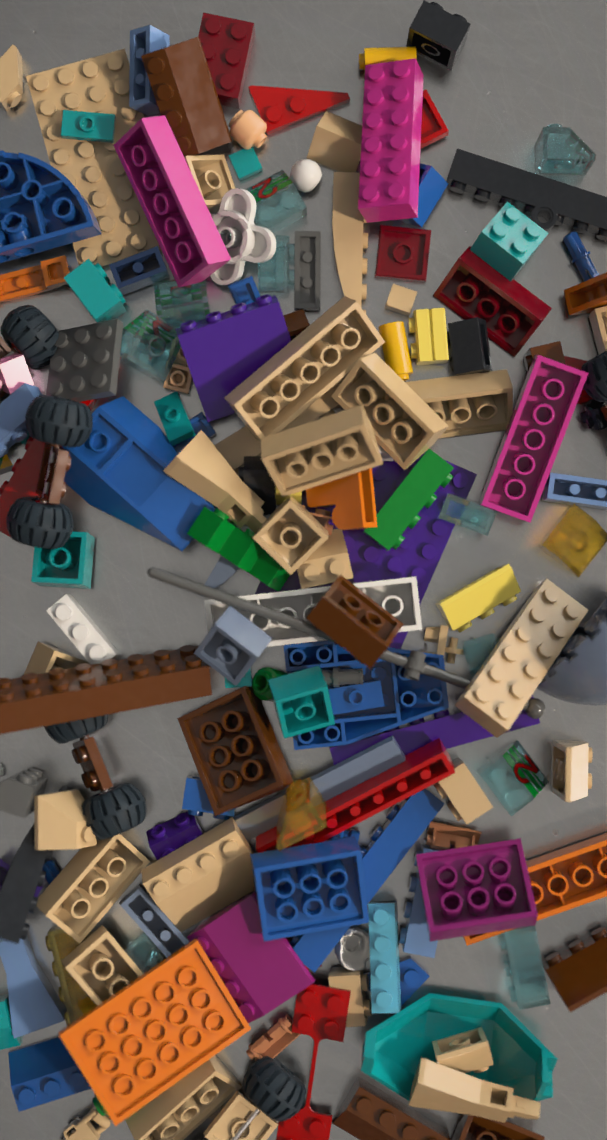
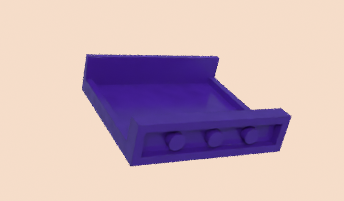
M266 294L259 296L255 299L256 302L247 305L245 303H238L230 307V311L220 313V311L207 314L203 320L197 322L189 320L180 324V328L176 329L208 422L234 414V410L224 398L291 342L276 295Z

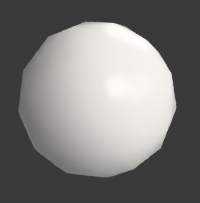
M310 159L297 161L290 172L292 185L302 192H311L322 177L321 167Z

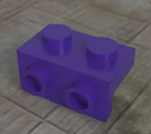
M187 812L181 813L162 824L155 825L146 832L149 847L157 860L204 834L197 822L196 816L189 815Z

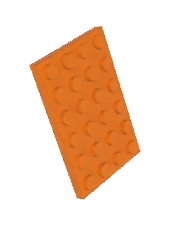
M195 938L59 1031L58 1034L116 1126L250 1031L251 1028L200 943Z

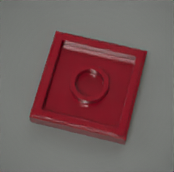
M380 225L375 278L426 283L431 230Z

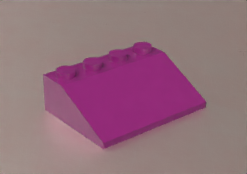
M521 838L416 854L429 941L536 925L538 915Z
M254 893L204 920L187 936L190 942L195 938L198 940L247 1023L266 1015L315 981L286 938L269 941L263 940L257 897Z

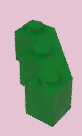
M204 507L187 534L279 592L290 574L253 539L255 532L249 528L244 532L227 520L230 516L218 508L213 512Z

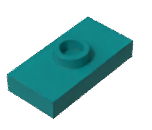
M63 110L61 137L63 139L114 143L116 116L115 114Z
M177 391L154 401L172 446L196 435Z

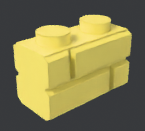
M445 308L414 310L413 318H408L409 333H414V343H410L411 359H416L417 366L446 364L449 360Z

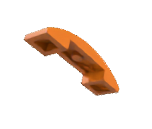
M66 256L40 262V265L1 274L0 303L33 296L67 284L63 278L70 273Z

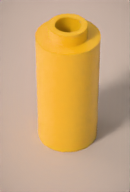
M416 46L364 48V53H359V70H364L365 75V65L414 58L417 60Z
M391 322L379 326V334L385 341L382 344L385 363L403 381L409 380V375L413 374L404 322Z

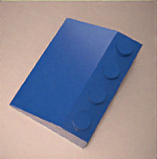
M355 836L250 854L264 941L369 923L362 854Z

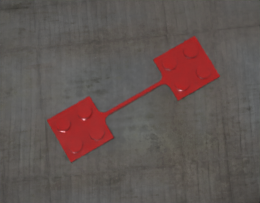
M311 984L296 996L292 1032L311 1036L314 1040V1050L306 1104L292 1118L279 1122L276 1140H329L333 1115L313 1111L310 1107L319 1042L323 1039L344 1041L351 994L349 990Z

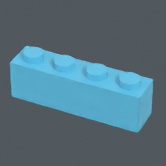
M371 902L368 904L372 1013H399L401 1010L397 902Z

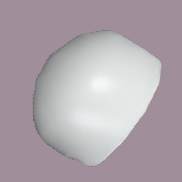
M358 927L348 929L335 946L334 953L344 968L352 972L363 970L366 967V961L370 958L369 934Z

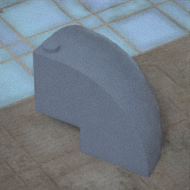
M607 598L587 623L580 622L538 685V690L551 697L574 704L607 705Z

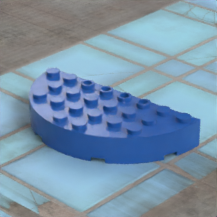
M0 151V263L102 234L98 221L88 202L61 172L36 157L23 153L16 154Z

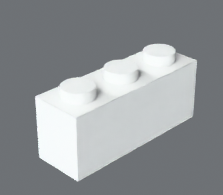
M65 594L46 610L90 665L101 663L106 659H114L120 654L71 594Z

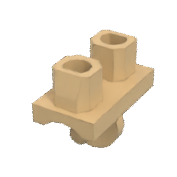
M449 626L426 627L424 641L438 643L436 653L432 654L444 655L445 652H448L447 663L455 664L456 654L464 655V649L457 648L458 638L451 637L450 645L446 647Z

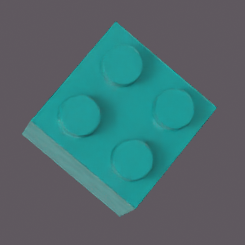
M507 201L481 231L470 251L509 281H512L539 248L548 232Z
M88 259L63 278L96 323L119 318L127 312L123 306L126 300L114 283L109 286L108 283L111 281L99 263L93 265L90 259Z
M72 532L69 540L61 548L45 549L34 547L31 582L46 587L91 589L95 537L87 532Z
M319 665L268 680L277 719L284 739L335 724L328 687Z

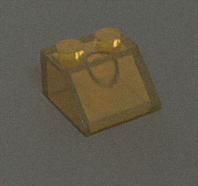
M572 504L566 508L538 544V547L579 578L607 542V533L594 518L576 504Z
M310 777L304 780H296L286 789L277 819L276 847L279 851L326 827L325 800Z

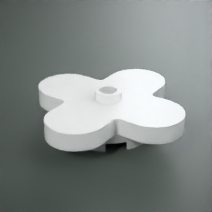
M235 188L226 192L221 200L219 212L217 214L210 213L231 258L230 261L210 275L215 283L223 286L231 285L241 279L246 261L264 263L269 261L276 251L274 234L269 229L254 224L256 214L254 196L245 189Z

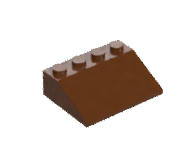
M243 686L177 718L215 816L271 795L294 784L263 704L253 693L252 687Z
M605 927L595 929L591 936L583 941L579 939L568 945L569 949L560 954L559 952L550 954L545 958V962L541 964L569 1012L607 992V928Z

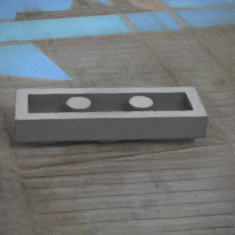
M295 231L294 310H320L321 231Z

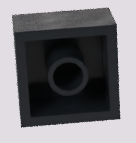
M424 0L409 28L406 47L416 46L417 54L451 71L466 43L471 24L463 16L445 11L438 3H429Z

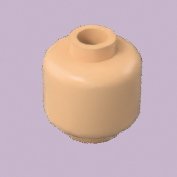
M240 110L229 123L231 138L245 150L251 149L254 146L258 149L267 139L265 135L267 130L266 122L252 110Z

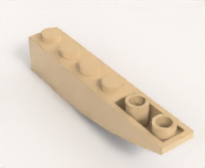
M334 172L332 240L338 283L342 298L344 296L356 300L361 306V300H366L367 284H362V274H367V258H363V248L368 249V233H363V224L367 222L358 210L360 173Z

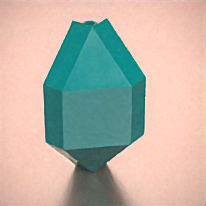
M428 993L366 1032L362 1046L361 1071L409 1101L412 1080L421 1058L438 1063L432 1041L482 1027L489 1044L494 1065L489 1066V1069L484 1072L474 1073V1071L465 1074L483 1081L513 1088V1095L540 1101L553 1097L552 1072L558 1058L502 1003Z

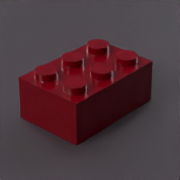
M203 12L198 36L220 104L240 109L255 39L254 23Z

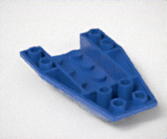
M124 396L98 406L92 413L93 428L86 442L79 447L62 446V448L69 451V456L71 457L70 469L65 471L64 482L89 505L183 551L194 539L187 533L203 508L206 507L214 512V506L163 471L178 454L159 426Z
M331 641L283 645L287 674L318 665L321 669H333L334 666H339L340 669L363 668V683L381 681L385 705L384 707L333 715L335 724L293 736L294 750L348 745L449 708L447 684L444 681L424 674H420L418 681L407 679L403 676L405 671L403 667L382 659H378L370 669L365 664L358 662L346 649ZM390 647L387 649L405 657H409L411 650ZM422 652L426 655L424 662L427 665L445 671L444 655ZM354 684L340 685V687H342V686H348V685H354ZM327 685L328 692L330 688H336L334 685Z

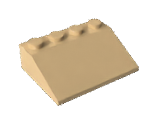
M232 817L142 869V882L156 905L177 929L183 932L254 891L255 885L250 854H254V851Z

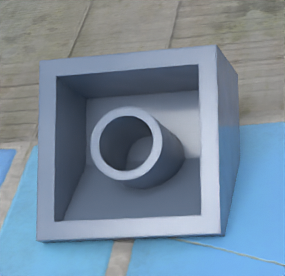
M229 606L213 625L194 654L237 686L273 638L233 607Z

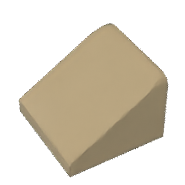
M393 284L385 309L409 317L417 291Z

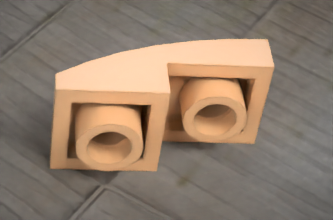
M176 336L177 339L174 342L163 388L188 394L193 379L178 336Z

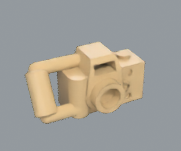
M94 1109L81 1120H73L63 1131L65 1137L61 1140H99L100 1134L110 1127L111 1120L106 1116H102L97 1109ZM91 1119L100 1125L97 1129L90 1123Z

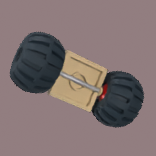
M264 1056L262 1059L254 1061L244 1075L242 1088L247 1097L237 1090L204 1131V1136L207 1139L200 1138L197 1140H267L278 1126L277 1121L288 1120L300 1111L305 1101L306 1087L279 1060Z

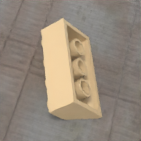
M376 353L360 358L332 394V397L344 410L363 405L372 425L377 443L404 470L425 453L448 428V425Z
M507 369L405 382L448 425V428L439 438L506 430L513 413V386Z
M362 404L261 438V459L282 497L383 464L372 425Z
M121 834L103 840L96 839V845L81 848L38 897L36 906L80 944L150 861Z
M214 1055L130 1115L125 1121L135 1140H184L231 1098L237 1090L241 1089L242 1085L220 1059Z

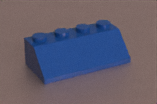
M60 1036L18 1048L8 1053L11 1089L19 1112L92 1089Z

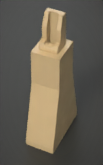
M202 430L163 470L167 475L230 516L229 519L239 528L246 524L256 533L267 520L263 516L264 511L261 508L264 501L239 478Z
M421 1058L412 1080L408 1106L474 1115L505 1123L508 1117L514 1118V1116L525 1119H539L541 1103L513 1095V1088L483 1081Z

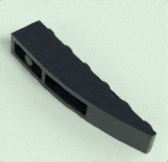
M62 786L58 792L66 791L68 787ZM34 824L15 854L0 890V940L16 945L19 944L20 939L25 940L30 924L25 922L28 913H34L38 898L34 897L37 886L42 887L46 871H42L45 860L50 861L53 850H35Z

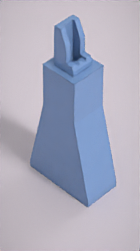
M26 936L25 940L20 939L17 945L0 940V957L7 977L14 1039L64 1021L68 1011L36 961L28 936Z

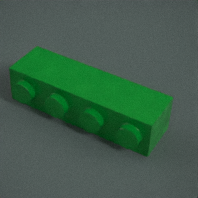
M429 448L376 515L377 527L366 528L363 533L387 552L391 547L396 550L405 539L401 535L405 529L409 527L412 530L421 519L418 515L419 511L423 506L428 509L437 498L434 492L439 486L445 488L453 478L450 472L454 467Z

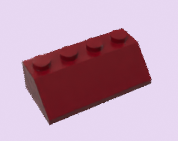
M469 246L455 262L433 296L465 320L476 317L486 320L488 337L515 357L552 308L514 279L509 281L470 251L471 246Z

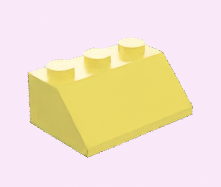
M504 564L436 603V606L450 630L454 631L457 629L460 633L471 627V620L480 616L482 620L495 612L493 608L500 603L506 606L517 600L516 594L521 592L510 564Z

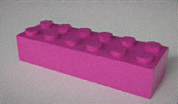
M416 58L365 65L358 210L367 223L418 218L424 75Z
M165 115L141 118L113 146L178 287L201 283L230 261L231 258Z
M534 355L481 494L479 503L482 506L531 523L588 376L587 372L540 355Z

